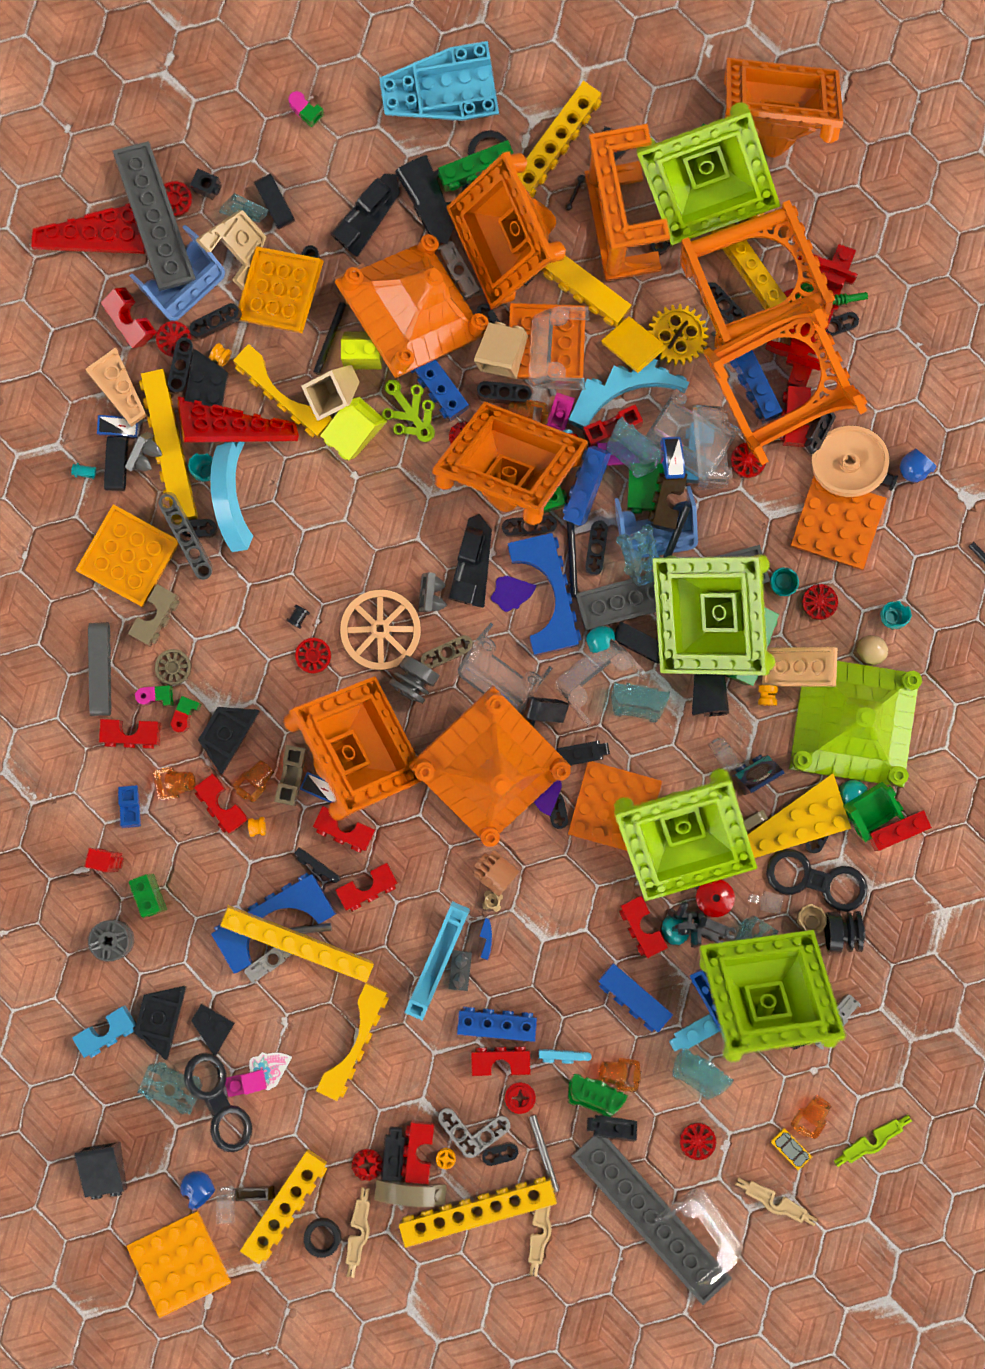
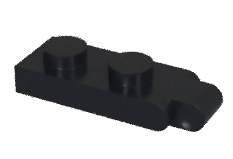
M833 412L816 418L812 422L806 434L807 440L804 444L810 454H814L821 448L836 418Z
M600 740L556 748L557 752L570 765L603 760V755L610 754L608 743L600 744Z
M298 847L294 853L298 856L296 860L303 865L307 863L313 867L312 871L320 877L324 875L335 883L341 880L338 874L301 847Z
M602 1115L587 1118V1131L594 1132V1136L630 1142L637 1141V1121Z
M390 1126L389 1134H385L381 1180L402 1181L405 1135H402V1127Z

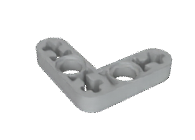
M451 1108L442 1109L438 1115L440 1124L463 1155L468 1158L477 1156L510 1129L509 1119L506 1116L500 1115L472 1135ZM444 1112H446L447 1114H452L450 1118L453 1123L455 1122V1120L458 1121V1123L453 1125L450 1130L448 1129V1126L451 1125L449 1121L442 1120L444 1117ZM498 1120L506 1121V1128L504 1130L502 1128L496 1130L498 1135L495 1136L493 1130L489 1127L493 1125V1128H496ZM460 1127L464 1130L465 1134L462 1138H456L453 1135L455 1128ZM488 1131L491 1133L492 1138L489 1142L481 1140L482 1132ZM467 1136H469L470 1139H468L467 1142L471 1146L473 1144L476 1146L474 1148L475 1152L467 1153L466 1144L463 1143L462 1145H460L459 1142L464 1141L467 1138Z

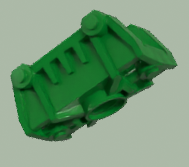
M573 1074L568 1084L569 1104L574 1106L576 1104L600 1113L602 1116H613L619 1111L628 1097L624 1092H618L617 1089L610 1087L602 1081L587 1077L584 1079L579 1074Z

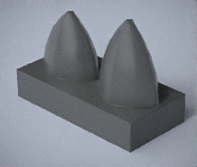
M147 431L138 437L125 468L130 471L134 469L140 471L152 470L145 454L153 457L162 456L160 448L152 440L153 434Z
M428 572L422 574L418 612L438 611L447 606L442 598L434 595V592H438L446 586L436 576V573Z
M453 950L449 989L468 991L472 952Z

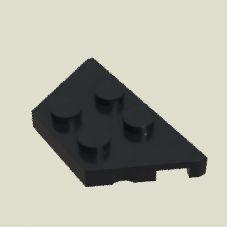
M193 349L185 401L194 403L197 400L201 401L202 405L212 406L215 404L223 406L229 373L196 349Z
M217 707L199 737L198 741L220 774H224L261 712L258 709Z
M187 986L153 992L143 996L134 1033L140 1039H143L149 1047L158 1052L164 1060L169 1059Z

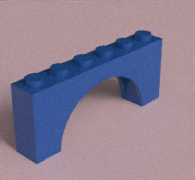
M553 533L508 543L511 563L526 564L538 569L550 582L555 596V610L550 622L543 630L529 637L534 656L576 647L579 645L578 641H581L579 629L576 630L574 625L577 622L576 614L570 608V604L573 603L571 593L566 592L565 586L568 585L566 574L562 575L561 567H564L562 556H558L556 550L559 548L558 539L553 537Z
M308 873L297 878L298 883L294 885L289 883L283 886L281 893L277 895L272 893L265 897L264 903L260 905L255 903L247 908L248 913L261 918L278 909H299L311 915L318 924L336 915L314 874L308 875ZM221 924L214 927L215 932L211 933L234 974L253 964L249 952L250 937L221 927Z

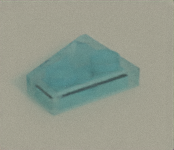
M235 193L221 206L219 211L221 214L231 216L238 210H243L254 222L262 221L268 213V209Z

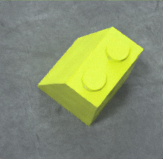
M344 331L341 338V360L343 367L352 365L353 369H382V356L366 331Z
M357 397L352 399L349 406L338 411L320 436L328 446L334 447L338 451L340 457L345 460H351L356 458L387 423V420L364 400Z

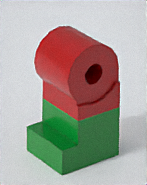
M181 696L171 720V728L175 732H186L190 727L189 720L194 709L199 711L202 704Z

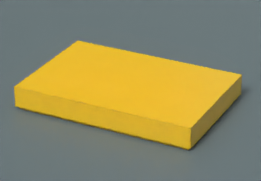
M630 316L601 340L605 347L637 373L666 349L661 341Z

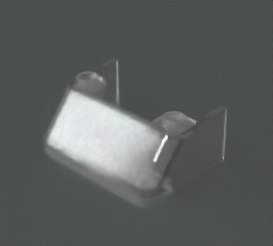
M556 306L534 315L532 319L529 382L533 387L585 390L584 378L565 377V367L559 362H551L553 326H562L567 323L568 319L589 320V307Z
M692 405L691 419H693L698 472L697 490L727 488L729 479H732V467H728L724 422H728L727 410L723 411V407Z
M490 623L465 656L458 668V674L482 694L494 686L521 713L525 708L527 698L534 696L553 668L549 666L542 676L532 671L527 672L524 677L493 655L496 645L487 637L494 625Z
M612 639L608 649L597 653L589 652L560 675L555 683L557 691L570 704V707L587 727L592 723L580 709L588 699L587 692L582 686L611 662L617 669L622 671L632 667L643 682L649 678L631 654L617 641Z
M694 1188L654 1220L656 1222L667 1221L679 1210L687 1218L699 1217L720 1247L716 1256L718 1266L698 1282L700 1286L711 1285L735 1265L743 1251V1244L708 1193L703 1188Z

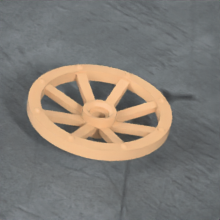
M373 590L358 596L350 603L343 614L340 632L346 651L357 663L369 669L388 670L399 666L405 655L410 657L413 655L420 641L421 625L415 608L406 598L388 590ZM383 597L401 603L386 620H383ZM377 598V620H374L360 604L369 599ZM405 609L410 613L414 626H389ZM354 610L361 614L371 626L348 627L349 619ZM383 626L384 631L377 632V627ZM371 632L372 634L354 651L349 642L348 634ZM390 632H414L409 648L405 650L390 635ZM376 638L378 640V663L368 661L360 656ZM386 638L402 655L393 661L384 663L383 639Z

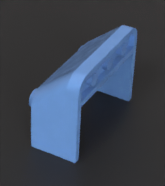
M186 225L183 226V229L191 237L192 241L185 249L196 280L188 284L159 291L155 279H151L143 284L132 273L129 275L152 303L171 321L179 320L222 281L225 276L224 267L212 252H206L197 243L196 239L199 236Z
M686 486L687 501L679 502L673 507L674 510L679 511V518L684 503L691 505L673 553L691 550L698 544L697 510L690 486ZM615 498L616 520L623 556L626 559L633 560L665 554L673 532L649 527L651 521H648V519L636 521L634 513L630 511L622 512L619 498Z

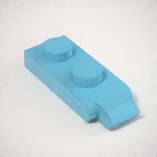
M708 1014L675 1032V1038L669 1040V1043L674 1052L681 1048L685 1051L718 1033L720 1030L711 1014Z
M539 1049V1059H543L542 1062L554 1063V1059L562 1060V1063L573 1064L574 1060L589 1061L592 1058L589 1052Z

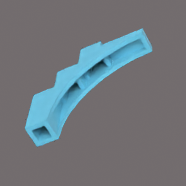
M653 359L639 373L634 370L630 373L626 367L620 365L618 367L613 366L605 386L597 379L592 378L590 380L587 378L568 424L583 430V427L590 424L593 417L603 406L628 391L647 387H661L685 393L690 382L686 381L687 379L684 376L670 374L669 370L663 367L656 368L658 361L656 359Z

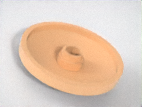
M843 426L829 431L821 448L812 454V470L816 480L827 491L844 497L861 496L873 491L883 482L889 468V453L883 440L871 430L859 426Z

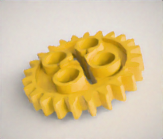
M673 304L670 310L664 307V313L658 311V318L652 317V321L655 324L649 323L648 326L652 329L648 332L666 347L660 353V361L666 358L667 365L674 361V366L677 365L678 361L684 366L685 360L691 364L692 357L698 359V353L703 354L702 347L707 346V343L703 341L709 338V335L704 334L708 332V328L703 327L706 321H700L701 314L694 315L696 309L689 312L688 305L685 310L682 309L681 304H679L678 309H675ZM672 319L679 320L680 325L674 326L671 324L670 321ZM684 322H688L687 326L683 329L681 336H679L676 339L671 349H668V346L673 341L675 334L679 332ZM692 329L696 335L688 336L686 331ZM666 334L670 339L662 341L660 335ZM681 344L685 347V351L679 352L675 346Z

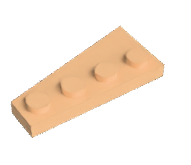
M116 347L85 369L131 427L146 417V413Z

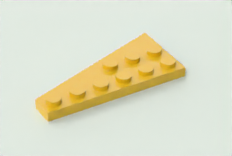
M834 773L747 834L754 858L851 829Z

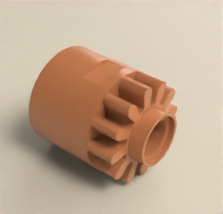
M493 850L490 855L484 853L474 865L478 870L473 876L499 897L520 871Z

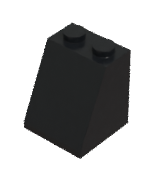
M121 1142L83 1147L74 1153L85 1198L91 1197V1200L103 1198L105 1194H110V1197L119 1196L127 1189Z

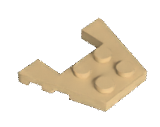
M238 210L198 237L196 241L206 252H211L219 240H221L243 264L232 279L243 291L256 246L263 248L267 236L243 210Z

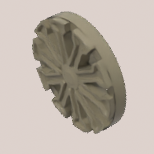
M166 650L157 658L155 672L157 677L165 684L178 685L188 679L191 672V662L188 656L180 650ZM170 653H174L173 659L171 658ZM178 655H182V657L177 661ZM166 656L168 661L163 660L162 657ZM184 660L187 661V664H181V663H182ZM159 663H163L165 666L159 667ZM188 668L187 672H184L181 669ZM166 670L165 673H163L162 675H160V673H159L160 671ZM178 673L184 675V677H183L182 679H180V676H179ZM169 675V680L166 681L165 677ZM174 675H175L176 680H177L176 682H173V677H174Z

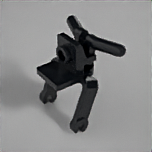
M686 901L681 902L677 911L669 909L667 912L674 920H683V923L673 926L672 931L678 932V935H689L691 932V948H696L702 944L701 937L715 943L724 942L723 940L720 941L718 937H721V939L725 937L727 939L735 938L734 935L729 934V931L733 934L736 933L735 928L705 918L703 911L686 910L688 907V902Z

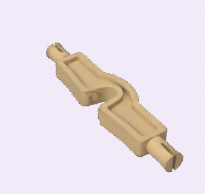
M739 1177L737 1178L735 1185L745 1189L747 1195L762 1202L764 1207L770 1212L778 1215L785 1214L800 1223L805 1221L813 1226L816 1224L817 1218L807 1214L808 1211L795 1204L787 1197H782L779 1204L774 1205L773 1199L776 1194L774 1190L753 1181L748 1183Z
M361 1187L360 1199L356 1201L351 1227L360 1229L362 1234L350 1235L348 1238L346 1264L349 1265L347 1277H350V1274L351 1277H355L356 1266H359L362 1248L369 1237L370 1226L367 1219L370 1201L368 1200L370 1188H366L365 1192V1187Z
M551 1206L537 1209L534 1214L533 1225L543 1228L544 1231L541 1234L532 1233L530 1236L529 1262L531 1267L529 1275L532 1276L534 1268V1276L538 1275V1266L542 1264L544 1247L551 1235V1223L549 1220Z

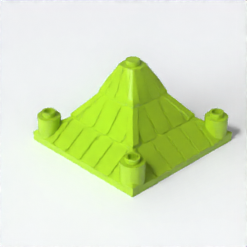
M742 102L734 104L730 110L731 116L725 119H720L662 142L656 143L651 138V145L636 149L661 219H667L671 245L682 242V239L688 237L691 239L781 207L747 104Z
M758 554L751 557L677 558L671 555L653 558L660 673L769 674V671L775 666V658L766 650L762 574L769 569V560L766 556Z
M837 661L836 687H801L789 770L827 776L834 773V777L877 784L883 782L890 786L904 787L909 777L906 768L917 691L922 684L921 675L916 671L905 672Z
M724 769L713 771L710 774V783L690 790L672 792L665 797L634 806L633 801L626 797L618 799L614 804V813L645 901L758 869L729 773Z
M814 930L700 945L701 957L699 966L707 975L725 1042L723 1055L728 1061H739L743 1053L821 1042L823 1046L832 1048L838 1044L839 1040L845 1039L846 1034Z

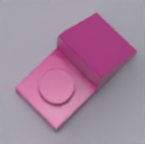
M556 393L547 426L560 431L565 430L575 398Z
M263 1069L226 1077L225 1085L228 1097L241 1094L247 1095L267 1089Z

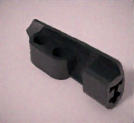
M424 155L402 165L395 173L413 202V207L428 234L436 237L439 243L447 244L455 225L448 212L447 204L428 156Z
M383 174L380 179H375L358 198L351 211L330 233L339 244L356 257L360 255L400 195L396 174Z
M480 514L468 518L448 599L483 608L485 606L492 529Z
M694 674L692 716L704 714V717H714L729 714L726 675Z

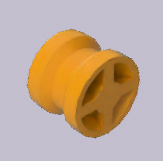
M217 343L212 349L209 359L217 361L223 367L230 359L232 351L223 348L221 343Z
M259 817V819L248 818L250 837H255L258 834L266 836L264 817Z
M450 1148L440 1149L436 1156V1163L442 1169L451 1168L456 1160V1155Z

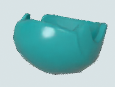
M196 453L189 459L188 468L195 480L200 482L210 481L213 457L208 453Z
M782 567L773 572L770 578V586L777 595L790 596L798 589L799 578L792 569Z
M900 601L888 602L882 607L880 617L882 623L889 629H901L910 622L912 613L909 606H904Z
M606 626L595 627L586 636L589 650L593 653L608 649L610 647V640L615 641L613 629Z
M852 779L844 781L839 786L843 804L848 803L868 790L865 784Z
M670 916L663 920L661 932L666 942L672 945H681L687 941L689 935H678V932L672 931V927L683 923V920H674Z

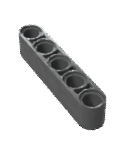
M172 492L163 493L158 504L196 577L201 580L208 579L213 571L212 563L176 495ZM170 497L173 500V505H164L163 498ZM174 514L180 515L182 522H173L172 516ZM184 531L189 532L191 539H182L181 533ZM193 548L198 549L200 556H191L190 550ZM202 565L207 566L209 572L202 574L199 571V567Z
M109 622L89 623L90 716H110L112 708Z

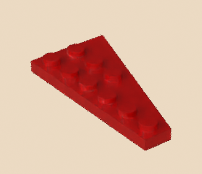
M130 203L115 209L112 207L86 214L81 218L67 219L66 222L52 223L32 229L31 247L34 250L145 254V248Z

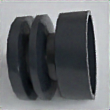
M847 911L844 920H842L840 912H826L827 925L824 928L827 952H842L844 944H846L848 952H853L854 948L856 952H862L865 940V925L861 912L854 911L852 918L851 912Z

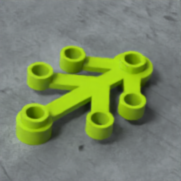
M388 380L385 384V391L396 398L405 412L386 408L382 412L383 418L387 420L394 418L413 421L416 427H405L402 423L395 424L393 427L394 433L397 435L404 433L417 435L418 439L422 442L431 441L435 436V429L431 425L432 410L435 408L434 402L432 400H425L422 403V408L425 410L422 421L419 417L421 395L424 392L421 385L412 386L413 401L411 407L400 392V382ZM390 384L394 385V390L392 391L389 389ZM416 387L420 388V392L418 394L415 393ZM427 402L431 403L430 409L426 408ZM388 410L391 412V416L389 418L386 416V412ZM399 425L402 427V431L400 433L397 431V427ZM424 429H427L428 434L426 436H424L422 433Z

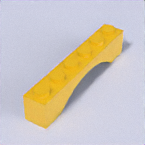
M248 344L233 360L236 365L234 368L241 375L246 374L250 377L249 382L256 388L260 386L264 390L262 393L269 400L274 399L278 402L276 406L282 412L288 411L292 415L290 418L297 425L301 423L306 428L304 431L313 438L315 436L320 439V435L332 421V418L327 416L317 421L311 406L297 403L280 393L268 377L263 356Z
M369 983L365 984L357 1001L360 1011V1027L355 1045L343 1061L325 1071L317 1087V1092L336 1101L339 1097H344L348 1089L345 1084L348 1079L352 1080L356 1071L353 1068L356 1061L360 1062L364 1051L361 1049L364 1043L368 1044L372 1037L370 1030L372 1025L377 1026L381 1017L378 1015L381 1007L385 1008L389 1000L386 997L388 992Z

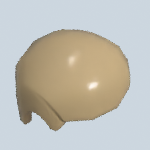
M869 635L859 641L857 653L867 664L877 665L887 658L888 647L882 638Z
M809 904L804 906L798 913L797 923L802 931L814 930L816 935L823 931L827 925V917L821 907Z

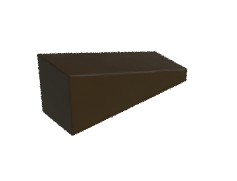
M274 1185L234 1188L235 1201H266L275 1198Z

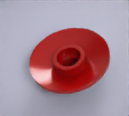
M722 879L700 885L696 893L698 908L709 917L717 918L730 912L735 902V894L732 887ZM713 895H719L720 899L718 902L713 901Z

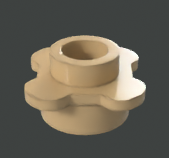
M486 891L482 907L484 909H493L496 912L499 911L503 895L501 894L498 897L495 893Z

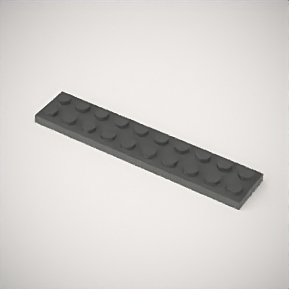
M760 545L715 557H751L762 554ZM766 571L762 574L763 584L770 582L768 572ZM654 573L576 593L585 631L592 630L598 626H607L656 613Z
M593 1135L571 1155L702 1305L708 1302L732 1280L731 1276L609 1138Z

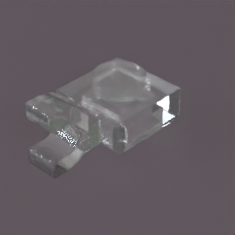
M764 891L763 897L749 894L748 902L761 904L760 910L780 914L784 895Z

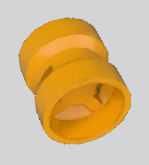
M759 685L760 698L758 699V705L777 706L776 693L778 692V686Z

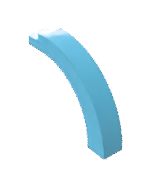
M224 442V444L217 445L211 466L210 482L213 509L219 529L231 552L248 550L253 538L242 516L236 493V467L245 442Z
M452 901L405 1010L406 1014L423 1021L470 911L469 908Z

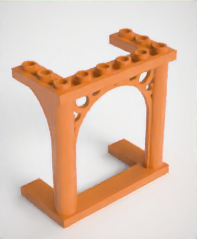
M648 124L589 134L592 152L589 170L584 171L605 281L660 272L661 264L658 251L625 257L627 248L670 240L667 219L627 225L620 185L643 181L640 161L615 165L613 152L651 145Z
M790 200L783 202L780 209L693 241H690L689 237L682 239L680 264L686 279L694 277L716 331L715 349L801 305L800 300L803 299L801 296L804 298L809 297L812 301L815 300L817 304L819 303L822 308H825L828 316L830 315L833 301L835 300L833 292L828 290L826 286V276L820 272L818 257L814 256L811 251L813 250L810 239H806L804 234L805 227L802 222L799 223L797 208L795 205L792 206ZM775 227L773 234L767 232L768 230L772 231V228ZM779 230H780V232H781L783 238H780V237H779V235H778V231H779ZM751 238L771 239L787 248L792 254L798 270L797 283L790 296L774 307L725 324L698 257ZM792 240L795 244L790 245L788 241ZM807 272L806 275L809 278H804L802 273ZM803 283L811 284L814 290L812 292H805L801 289L800 285ZM799 293L801 296L796 299L795 295Z
M809 297L801 299V305L713 351L710 347L703 350L750 451L761 465L769 462L762 446L808 422L831 412L844 409H855L860 415L867 411L865 405L868 403L865 396L858 389H855L853 384L850 385L848 381L850 375L847 369L842 368L840 364L843 361L838 351L835 352L833 348L835 342L830 334L827 335L825 328L828 326L826 319L829 318L825 308H822L819 303L817 304L815 300L812 301ZM809 323V333L801 336L800 329L802 325ZM796 325L795 332L791 333L789 329L794 328L793 326ZM813 334L814 338L817 339L816 342H811L810 340ZM790 337L807 343L816 353L821 369L820 381L815 393L801 407L751 432L726 380L728 375L723 365L776 338ZM822 352L825 353L824 357H820ZM830 368L829 371L834 375H826V369ZM826 380H834L837 386L834 389H827L824 386V382ZM822 391H823L824 393H826V394H829V395H827V396L823 395V396L820 398V392H822Z

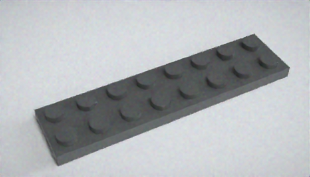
M149 141L113 150V156L158 290L170 289L196 280Z

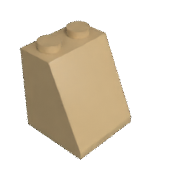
M501 322L488 323L474 359L479 370L517 379L528 338L526 331L520 326H513L512 328L507 327Z
M349 365L331 370L301 387L317 421L349 406L360 382L353 366Z

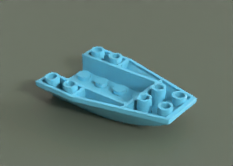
M488 41L450 47L379 78L385 115L459 121L499 115Z

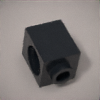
M197 169L190 187L193 192L213 200L215 195H218L221 190V183L217 176ZM206 182L212 183L208 188H204L203 184Z

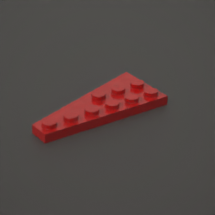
M178 396L177 398L184 442L298 441L299 435L295 422L278 418L265 419L261 418L260 414L254 413L252 416L243 414L244 411L215 404L207 406L202 405L201 401L195 400L193 403L184 401L183 397Z

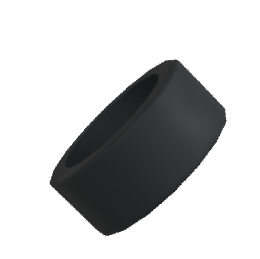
M319 1218L313 1220L307 1226L303 1243L311 1255L317 1258H326L338 1249L341 1242V1231L334 1221L328 1218ZM325 1226L333 1232L334 1241L329 1248L318 1249L312 1244L311 1234L315 1228Z

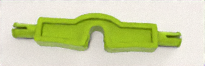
M907 1114L900 1120L893 1119L875 1128L872 1131L876 1138L874 1144H870L867 1138L863 1136L842 1151L843 1155L833 1160L834 1163L839 1167L847 1161L852 1163L865 1154L879 1152L885 1147L889 1139L903 1131V1126L912 1122L910 1116Z

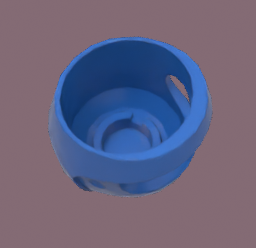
M916 448L907 453L900 462L901 475L907 481L914 483L926 479L927 475L930 472H934L937 467Z
M192 1171L182 1179L180 1191L183 1197L186 1195L189 1197L188 1207L195 1211L213 1195L215 1187L206 1173Z

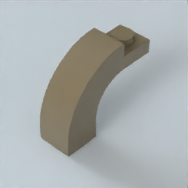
M376 1180L375 1200L413 1207L445 1205V1184H411L399 1181Z

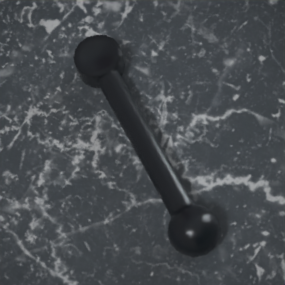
M584 175L578 176V183L570 201L565 205L567 211L572 209V203L579 187L585 181Z

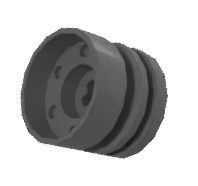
M405 655L399 665L405 671L404 675L395 672L394 676L400 679V682L391 679L389 684L406 698L423 704L425 699L419 693L429 695V692L423 686L427 684L434 687L440 675L419 661Z
M107 920L96 924L88 937V946L91 953L102 961H115L124 958L132 951L134 945V933L131 927L120 920ZM113 937L112 944L107 945L108 938Z

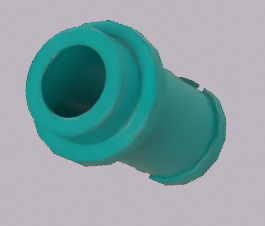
M80 463L73 464L71 475H74L75 478L80 476L95 479L96 467L80 465Z

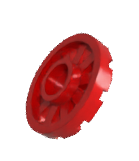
M179 181L165 183V190L167 187L170 188V192L166 191L172 211L174 207L176 208V212L173 213L174 216H182L191 207L193 200L191 191L184 183Z
M169 321L158 329L156 344L163 354L173 357L174 354L171 353L172 347L175 349L176 342L184 334H188L187 338L192 341L191 333L181 322ZM173 324L177 325L175 331H173ZM168 326L170 333L164 327ZM180 327H183L184 330H183L182 332L178 333ZM160 332H163L167 336H160ZM160 340H166L163 344L159 343ZM182 343L180 344V347L183 349V352L189 350V343L187 346L183 345ZM169 345L167 351L163 350L165 346Z
M742 443L731 454V467L737 475L743 478L756 477L764 470L766 463L762 467L758 466L756 463L760 462L751 451L749 453L747 443ZM741 447L744 448L745 454L740 450ZM735 453H738L741 457H736ZM734 461H740V463L736 465ZM743 466L742 471H739L738 468ZM747 468L749 469V475L745 473Z
M816 584L805 591L802 597V607L809 617L816 620H824L831 617L837 610L838 596L831 587L824 584ZM824 588H825V589H827L828 591L823 595V591H824ZM832 593L833 597L827 598ZM806 598L812 600V602H806L805 600ZM834 601L835 605H831L828 602ZM808 606H813L811 610L807 609ZM826 607L832 609V612H828ZM817 609V615L815 616L813 612ZM822 610L825 613V616H821Z
M308 638L298 645L295 659L303 671L311 674L320 673L328 667L331 661V650L323 640ZM314 641H317L318 644H317L316 647L314 648V643H313V642H314ZM307 642L310 643V648L306 646ZM321 645L325 646V648L319 650ZM304 648L306 650V653L300 652V649ZM324 652H328L327 656L321 654H323ZM299 656H305V657H306V658H304V659H302V660H299ZM320 659L327 660L326 664H324ZM308 661L306 667H303L302 664ZM316 662H318L321 665L320 669H317ZM313 663V670H309L311 664Z
M692 1123L686 1126L680 1135V1147L683 1153L693 1160L708 1158L716 1148V1136L713 1130L706 1124ZM697 1126H700V1131H699V1133H697V1130H696V1127H697ZM690 1128L693 1130V1135L688 1132ZM704 1129H707L708 1132L703 1135ZM684 1135H687L690 1139H684ZM710 1135L713 1137L712 1140H706ZM684 1144H690L688 1147L684 1148ZM705 1144H713L712 1148H709ZM694 1148L692 1154L690 1155L688 1151ZM702 1148L708 1151L706 1155L704 1154ZM698 1149L700 1152V1157H696Z

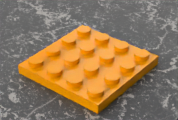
M256 246L238 306L242 311L239 321L302 334L324 261L320 258Z
M113 504L77 566L76 571L143 608L179 543L176 538Z
M198 1210L126 1246L159 1318L231 1283Z

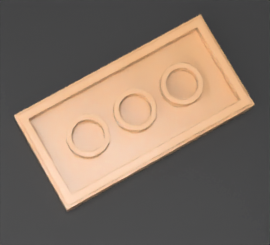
M767 648V652L771 653L775 658V666L769 671L768 675L762 676V685L778 687H836L838 648Z

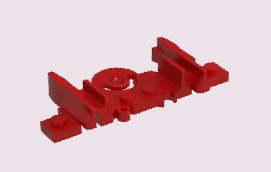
M838 244L832 261L813 254L818 257L820 272L825 274L827 279L826 286L828 290L833 292L834 296L841 294L844 283L853 285L858 275L849 271L856 250ZM794 289L786 290L783 293L788 298ZM834 304L832 305L833 307L831 308V312L828 318V326L831 321L833 312L837 311L839 306H835ZM809 323L802 325L800 329L801 336L809 333ZM796 325L793 326L794 328L789 329L791 333L795 332ZM814 334L810 338L811 342H816L817 340L814 338ZM790 338V345L772 340L768 341L765 349L776 355L787 357L785 364L793 366L787 384L806 387L812 369L821 371L818 358L808 355V353L814 355L816 353L807 343L796 338Z

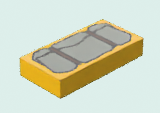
M785 1128L770 1141L797 1170L801 1169L812 1158Z

